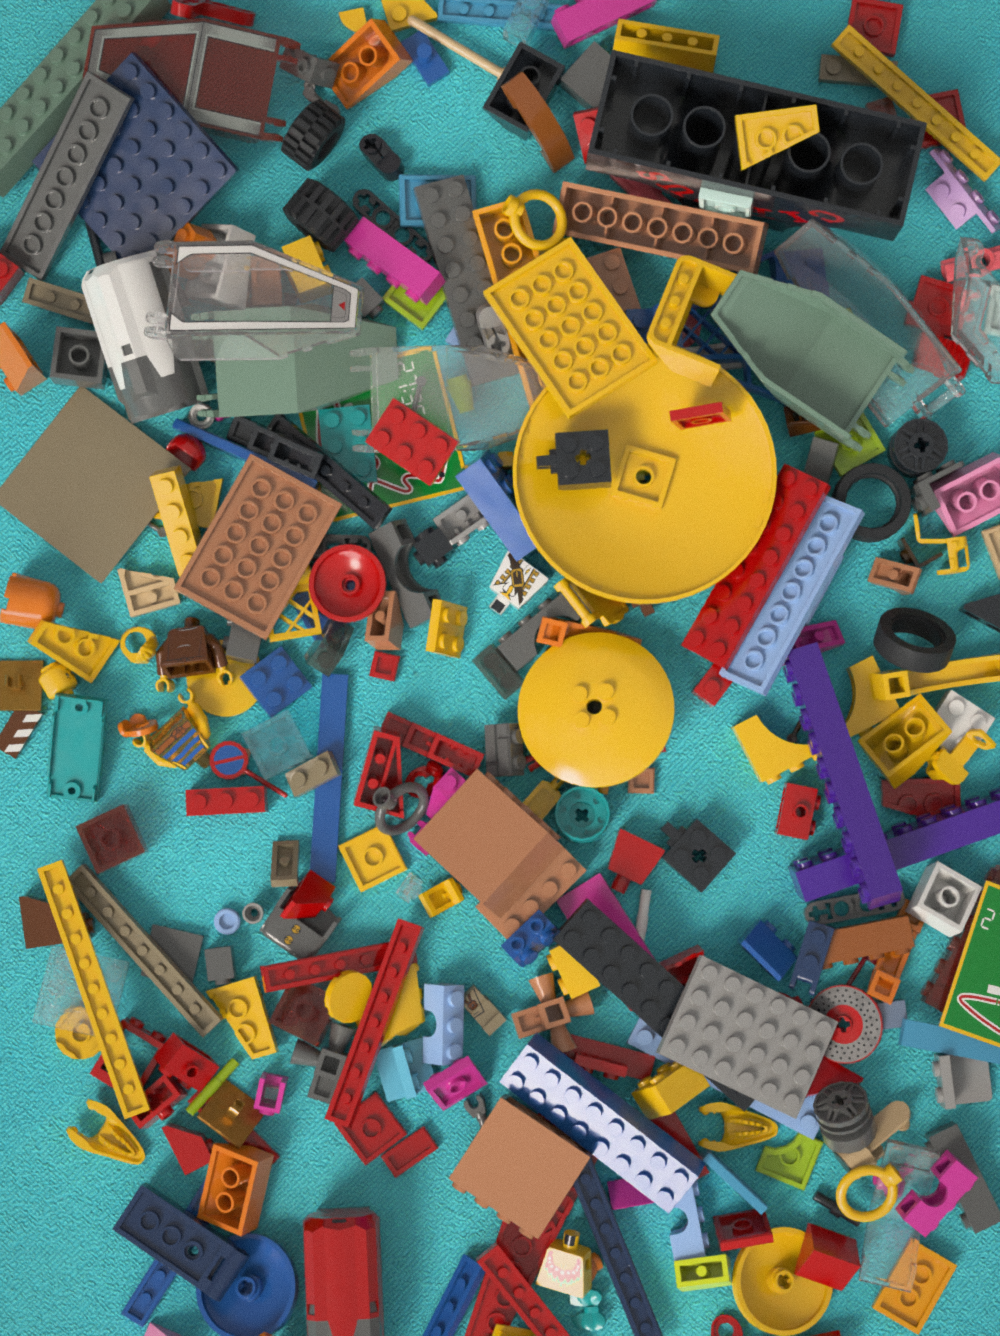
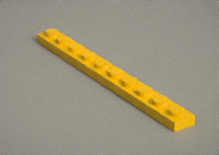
M64 860L40 867L37 871L124 1119L151 1110Z

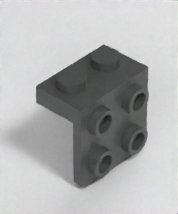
M953 459L936 469L937 473L935 475L930 471L913 481L914 486L909 490L913 498L911 505L917 514L920 513L922 517H925L941 507L930 484L962 468L965 465L963 460L956 463Z

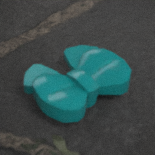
M591 1288L584 1298L570 1296L569 1303L571 1305L584 1307L583 1313L572 1317V1322L580 1330L595 1331L603 1328L607 1322L606 1316L600 1312L599 1304L603 1299V1293L599 1289Z

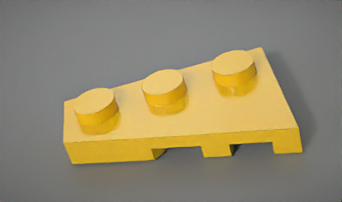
M808 105L735 115L741 171L819 133L817 106Z
M223 478L186 484L198 527L208 529L218 511ZM160 511L156 513L153 517L154 519L162 520Z
M41 620L27 642L92 684L120 640Z
M257 976L205 991L219 1008L222 1017L226 1018L233 1028L234 1034L251 1059L279 1051Z

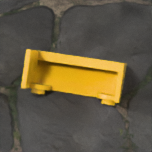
M690 255L681 256L676 261L648 330L647 341L672 372L711 387L721 365L692 354L685 348L677 346L692 305L695 304L703 308L713 306L719 294L724 295L737 274Z

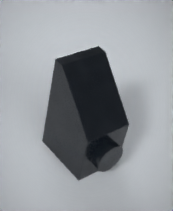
M1000 594L960 606L958 611L1000 633Z

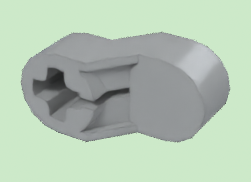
M483 304L476 311V320L484 345L492 355L502 356L507 353L510 347L507 330L490 304Z

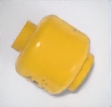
M56 661L41 670L42 674L39 677V683L49 699H55L56 693L74 695L73 690L78 685V682L70 669Z

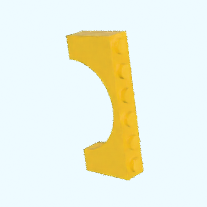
M873 655L846 668L852 687L851 707L845 720L850 737L859 734L860 738L873 729V725L883 722L900 709L895 699H874L871 673L881 671ZM757 715L731 727L760 783L766 781L769 785L781 779L780 773L787 769L791 773L805 766L803 761L811 757L816 761L817 756L816 754L811 755L808 745L794 744L775 736L763 725Z

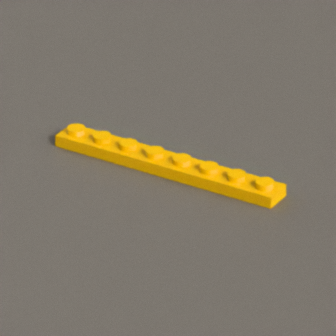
M848 25L831 44L835 51L913 120L926 122V131L983 182L1000 165V158L853 27Z

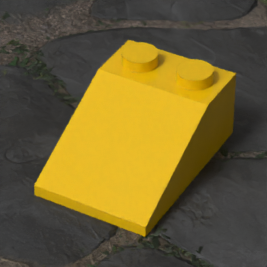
M920 693L860 738L858 743L864 753L895 789L922 767L952 733V730Z

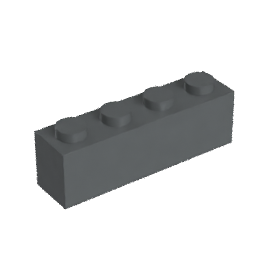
M951 1121L924 1134L927 1139L924 1146L930 1157L935 1156L936 1160H938L946 1150H949L978 1177L971 1190L966 1192L957 1202L962 1211L959 1217L965 1229L970 1228L976 1234L999 1223L1000 1211L957 1123Z

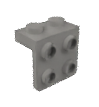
M934 1053L935 1061H932L933 1076L937 1077L938 1087H935V1097L941 1107L944 1109H954L958 1104L985 1102L992 1099L988 1062L944 1053Z

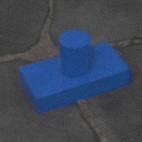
M418 31L401 42L413 59L412 63L427 87L450 74L445 63L424 33Z

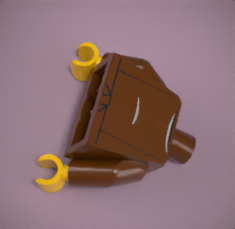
M187 617L184 620V628L171 629L168 632L167 639L156 652L157 675H160V679L157 680L155 687L159 692H164L165 682L167 684V691L173 692L175 690L173 678L216 673V668H219L220 671L217 675L218 683L225 685L223 676L226 673L229 675L231 683L235 682L234 673L227 670L226 665H228L223 646L214 634L209 633L205 626L200 625V620L196 617Z

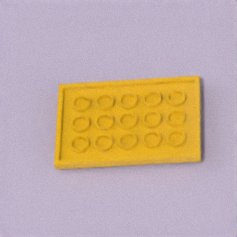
M572 237L564 240L483 291L484 297L569 420L658 364L654 354Z

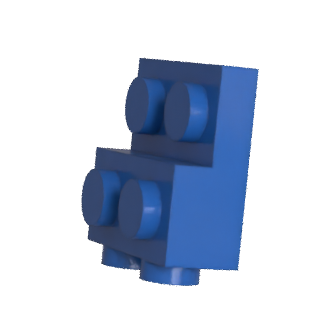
M538 910L501 947L519 966L524 968L526 965L533 963L545 947L555 942L551 937L559 929Z

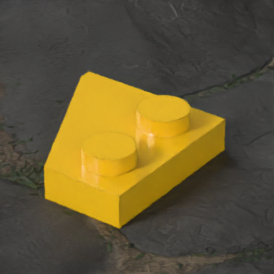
M381 0L388 26L393 33L412 28L407 22L408 17L411 15L426 23L437 20V13L424 0Z

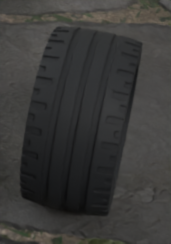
M867 463L858 465L845 473L834 487L831 498L846 503L847 493L851 486L859 480L866 478L879 479L890 487L895 495L896 507L894 515L889 522L876 528H867L859 525L852 539L872 543L885 540L902 528L910 513L911 493L905 479L897 471L886 465Z

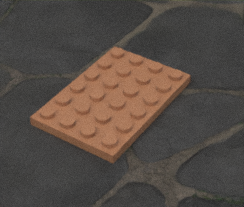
M250 454L177 581L174 590L267 640L342 504Z

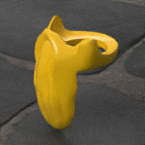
M141 626L126 630L120 640L122 653L130 662L135 664H148L152 657L155 656L156 650L159 647L155 633ZM133 632H140L146 638V642L138 653L130 652L125 645L127 636Z

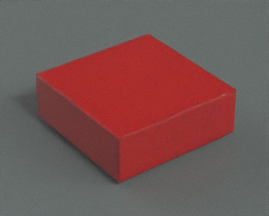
M375 651L369 676L395 682L400 656Z

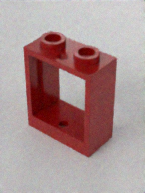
M133 1016L130 1019L125 1017L120 1022L123 1031L127 1029L158 1048L155 1055L166 1042L167 1037L156 1030H153V1032L143 1028L145 1024ZM101 1054L90 1075L113 1088ZM154 1056L140 1078L143 1088H145L159 1064Z

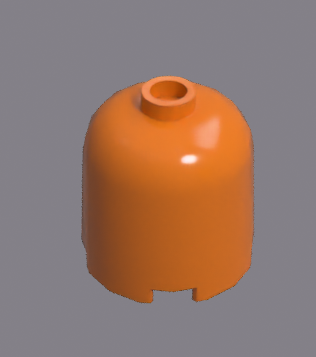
M14 572L12 576L10 575L4 597L9 598L6 609H1V623L35 629L41 620L54 623L57 617L62 618L65 603L60 602L61 593L55 584Z

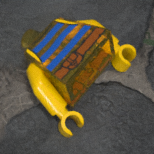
M187 688V691L190 693V699L187 701L181 693L178 694L179 701L188 705L187 709L183 706L152 736L150 734L142 736L144 739L143 743L138 738H134L132 741L134 746L144 747V752L158 766L178 767L182 770H187L194 762L203 769L210 765V754L207 750L211 746L209 741L211 731L207 716L199 703L194 702L196 694L191 688Z

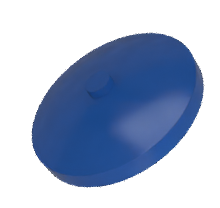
M247 1233L243 1236L237 1234L230 1236L228 1239L233 1241L236 1246L245 1250L250 1257L221 1302L215 1301L196 1287V1297L200 1312L206 1323L221 1336H259L263 1332L273 1335L286 1324L297 1303L299 1279L294 1261L281 1244L267 1236Z

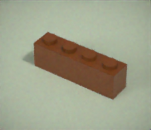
M909 914L835 928L822 970L832 968L833 963L843 961V965L858 963V958L869 956V960L884 958V953L895 951V955L910 953V948L915 947V940Z

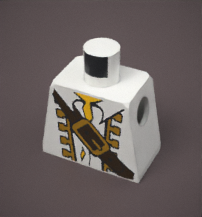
M507 551L490 585V589L497 596L489 607L499 615L503 614L509 604L519 610L547 584L549 578L522 558L516 562L511 553Z

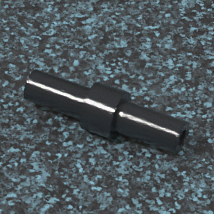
M818 1190L814 1193L812 1199L829 1209L830 1214L837 1218L842 1217L856 1227L860 1225L861 1222L849 1219L840 1211L836 1200L834 1201Z

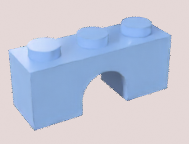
M451 983L424 984V1010L431 1011L434 1014L436 1030L432 1036H423V1063L441 1066L452 1065L457 1059L463 1058L464 985Z
M697 1180L674 1207L683 1210L688 1218L683 1228L670 1231L669 1236L674 1261L705 1257L706 1248H710L708 1233H702L700 1223L705 1222L703 1207H697L695 1197L700 1196Z

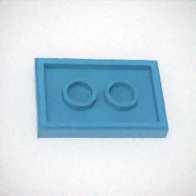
M399 174L400 227L424 228L413 191L414 187L459 175ZM464 175L473 209L477 210L476 175Z
M704 1147L701 1149L699 1155L702 1160L762 1215L767 1210V1204L763 1198L711 1150Z

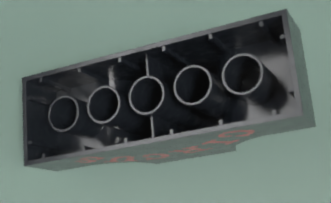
M612 50L588 149L585 170L641 182L673 196L683 206L699 209V192L701 187L753 198L751 220L765 222L769 224L768 229L784 232L792 227L818 226L838 228L894 241L904 226L927 123ZM808 105L817 106L819 133L741 171L735 115Z

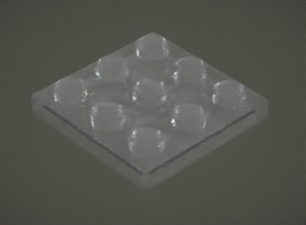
M52 945L32 1022L95 1037L65 948ZM97 955L116 1011H118L130 963Z

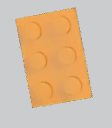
M909 1238L871 1307L919 1335L957 1265L916 1240Z

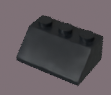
M520 41L482 109L506 130L527 141L532 132L518 109L513 108L501 86L519 72H523L548 105L560 84V78L565 74V66Z

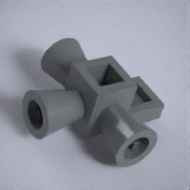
M331 1021L329 1046H323L321 1051L298 1038L290 1064L316 1067L307 1097L330 1104L348 1053L344 1051L356 1031L355 1028Z

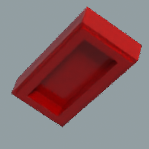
M423 1125L383 1153L381 1158L396 1178L434 1152L439 1146Z

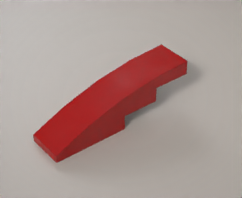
M388 711L381 724L383 728L399 732L400 746L445 766L452 767L454 770L471 776L479 768L485 755Z

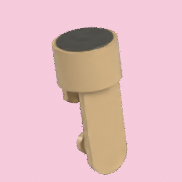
M894 1101L875 1115L874 1119L877 1126L875 1139L861 1151L850 1154L833 1151L835 1158L841 1166L849 1172L858 1166L877 1165L876 1161L885 1155L881 1144L896 1131H906L909 1129V1119L911 1117L909 1106L905 1102Z

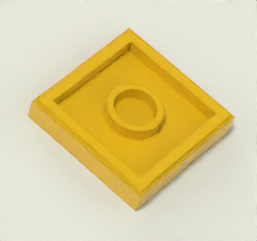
M377 827L338 846L360 892L408 869L392 836L383 834Z

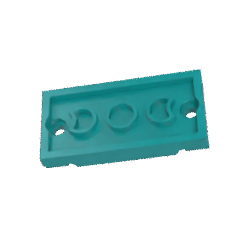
M65 693L55 694L47 769V797L91 803L99 801L109 699ZM81 704L83 710H78L76 705ZM73 787L76 792L71 793L69 788Z

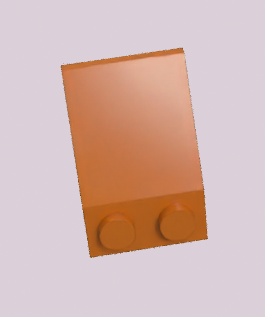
M371 18L328 59L340 64L332 90L344 107L350 109L396 78L413 62V59L385 20Z
M5 322L1 323L0 369L6 375L3 381L11 392L16 390L22 396L47 380L21 338Z

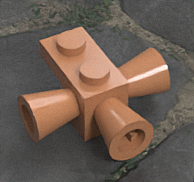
M553 972L528 980L541 1004L511 1014L518 1039L550 1029L551 1044L564 1053L578 1048L565 1024L571 1022L570 1017L594 1015V1008L589 993L586 992L573 999L570 998L564 1001L563 996L556 998Z

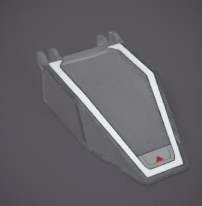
M163 240L157 241L154 244L155 252L173 254V258L167 255H158L152 259V264L158 268L172 269L167 313L157 311L146 314L147 322L165 324V328L147 326L144 328V335L150 339L166 340L175 358L180 361L281 360L287 358L288 354L301 350L307 352L313 350L312 347L324 343L330 345L359 336L361 333L364 287L360 284L253 240L186 242Z

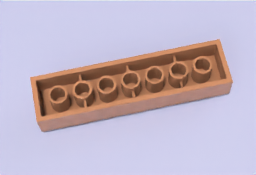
M565 181L562 183L559 201L563 205L567 216L565 236L674 259L690 255L723 269L736 272L743 270L758 275L769 226L765 222ZM555 217V221H554V226H553V231H552V233L555 232L556 227H557V219H556V217Z

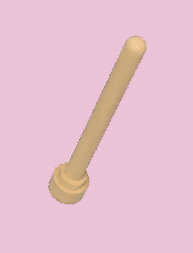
M411 15L408 17L407 22L410 26L497 77V80L500 78L505 66L503 68L499 67L416 16Z

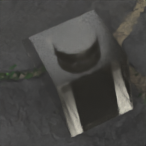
M329 618L322 628V634L316 637L304 655L307 664L329 677L343 657L354 627L348 623L338 622Z

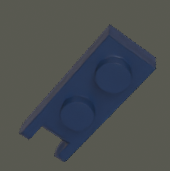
M809 920L788 988L794 989L797 980L812 984L809 989V995L814 996L835 930L834 927Z

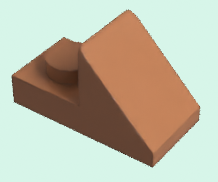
M876 557L867 581L874 585L893 589L901 595H910L915 591L922 569Z

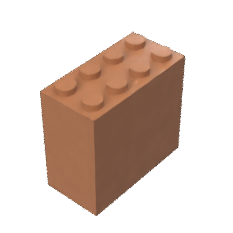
M478 769L473 772L414 837V840L500 919L564 849L558 842L561 837L504 787L492 774L487 772L484 775Z
M508 1094L500 1097L449 1179L453 1181L452 1186L459 1192L465 1194L467 1191L475 1196L474 1201L483 1208L487 1209L490 1206L498 1212L496 1216L507 1224H510L512 1221L520 1227L519 1232L530 1239L534 1236L539 1239L592 1154L562 1130Z

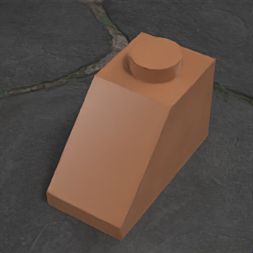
M386 591L379 607L367 618L364 641L376 650H401L404 624L396 591Z

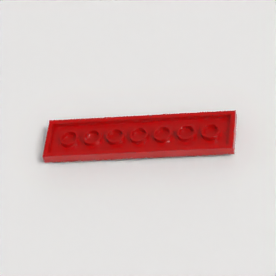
M784 463L777 475L772 511L758 542L735 570L715 584L681 646L725 670L729 668L831 488L829 484Z

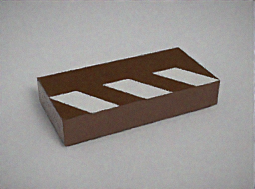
M14 711L0 733V750L17 759L44 714L39 711Z

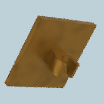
M43 660L0 661V711H41L42 686L39 683V677L42 674L41 670L44 668Z
M225 1080L198 1114L197 1118L239 1149L264 1114L259 1113V1109H254L255 1100L228 1080Z

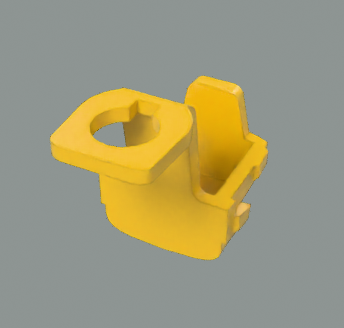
M914 513L916 539L920 544H947L950 569L938 570L937 575L957 574L969 570L970 560L967 536L946 539H921L918 514ZM965 548L967 567H959L957 553Z
M969 729L950 754L941 748L930 756L927 760L926 774L932 780H945L951 785H958L969 774L964 769V764L978 747L984 750L994 749L997 744L982 729ZM976 736L981 737L982 739H984V740L986 741V743H985V742H982V741H980V740H977L975 737H976Z

